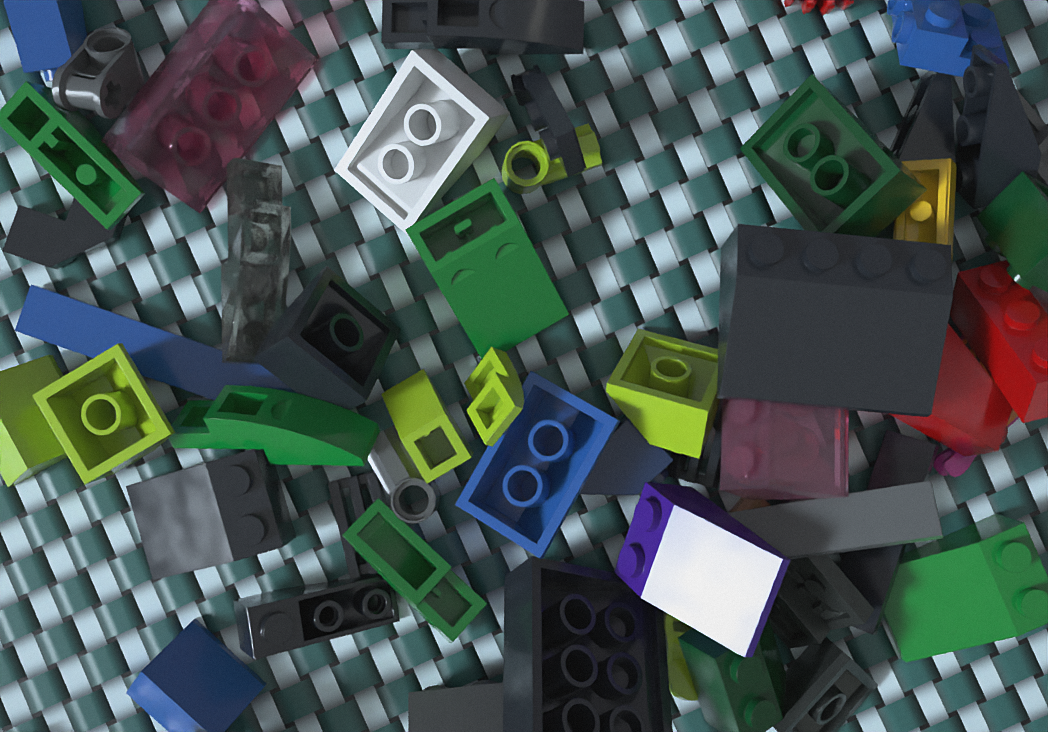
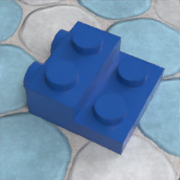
M959 0L888 1L887 14L892 17L893 23L891 39L892 42L896 43L900 65L963 77L965 69L970 66L973 45L981 44L1004 61L1008 69L1010 68L994 12L976 3H967L961 6Z

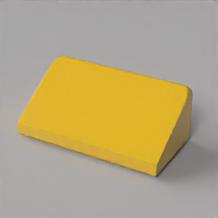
M951 158L901 161L924 185L927 191L894 220L893 239L951 245L953 260L956 164Z

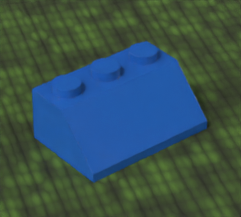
M530 371L522 385L524 394L523 409L494 446L487 447L455 505L533 555L543 559L620 421Z

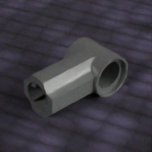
M395 425L381 431L370 452L368 461L390 497L391 507L395 515L407 523L422 522L432 515L440 504L441 493L439 487L434 481L428 484L425 482L402 443ZM418 485L427 492L429 502L426 510L417 512L411 510L406 505L404 496L409 486Z

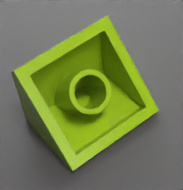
M46 355L0 371V474L8 488L68 457L32 396L64 376L53 355Z

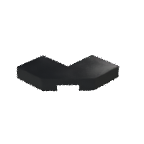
M75 198L66 221L19 205L2 251L49 268L58 269L75 261V258L89 251L103 248L118 241L128 213L112 230H107Z

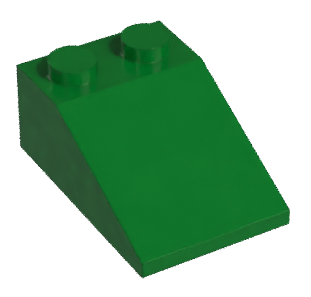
M994 514L952 532L942 539H936L903 554L883 617L904 662L1018 637L1048 624V575L1025 522Z

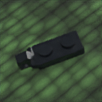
M534 65L529 70L517 75H511L517 102L519 105L525 106L535 132L539 131V136L548 159L553 161L559 158L568 177L584 171V168L587 167L575 128L545 72L542 73L539 66Z

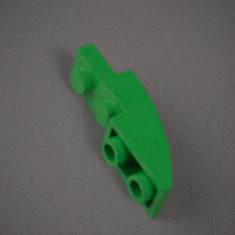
M225 385L216 400H188L171 426L175 433L168 439L173 448L264 449L270 464L365 466L380 433L378 423L362 415L306 395L255 386Z

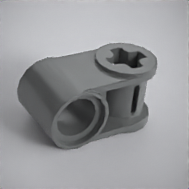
M112 27L92 32L68 61L58 67L52 81V94L56 105L60 109L70 112L77 111L79 108L93 110L101 117L114 119L121 114L126 103L145 83L130 33L124 29Z

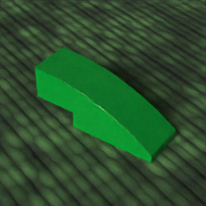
M379 498L342 535L449 643L454 642L487 605L478 594L451 570L452 567L404 521L400 520Z

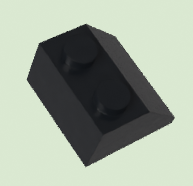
M326 266L273 324L253 359L296 393L351 410L368 400L401 328L332 269Z

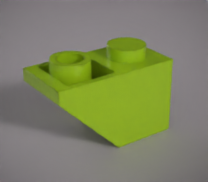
M425 369L420 370L381 394L402 443L427 484L472 458L474 454L472 448Z

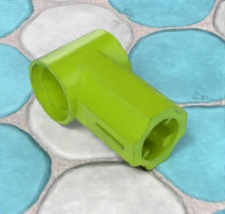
M589 123L575 127L587 167L582 172L601 166L600 147L595 132L592 131ZM541 139L533 142L522 141L511 146L506 153L501 170L502 180L506 187L519 194L531 193L540 186L568 177L559 158L553 161L548 159ZM517 158H529L537 167V176L527 180L521 179L514 174L511 163Z

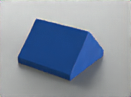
M195 618L139 673L126 694L168 732H225L267 683Z

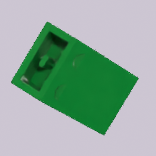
M495 178L405 229L481 359H483L491 347L506 352L569 315L521 222Z

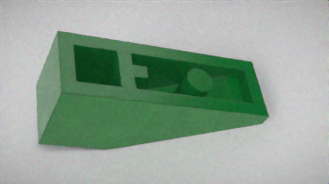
M25 81L1 108L0 127L107 230H112L145 194L93 124L78 110L64 111L56 105L51 87Z

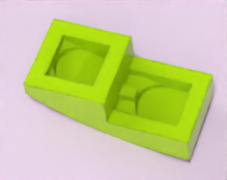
M491 347L464 382V385L473 399V402L466 411L484 444L493 447L523 409L524 394L518 374L507 353Z

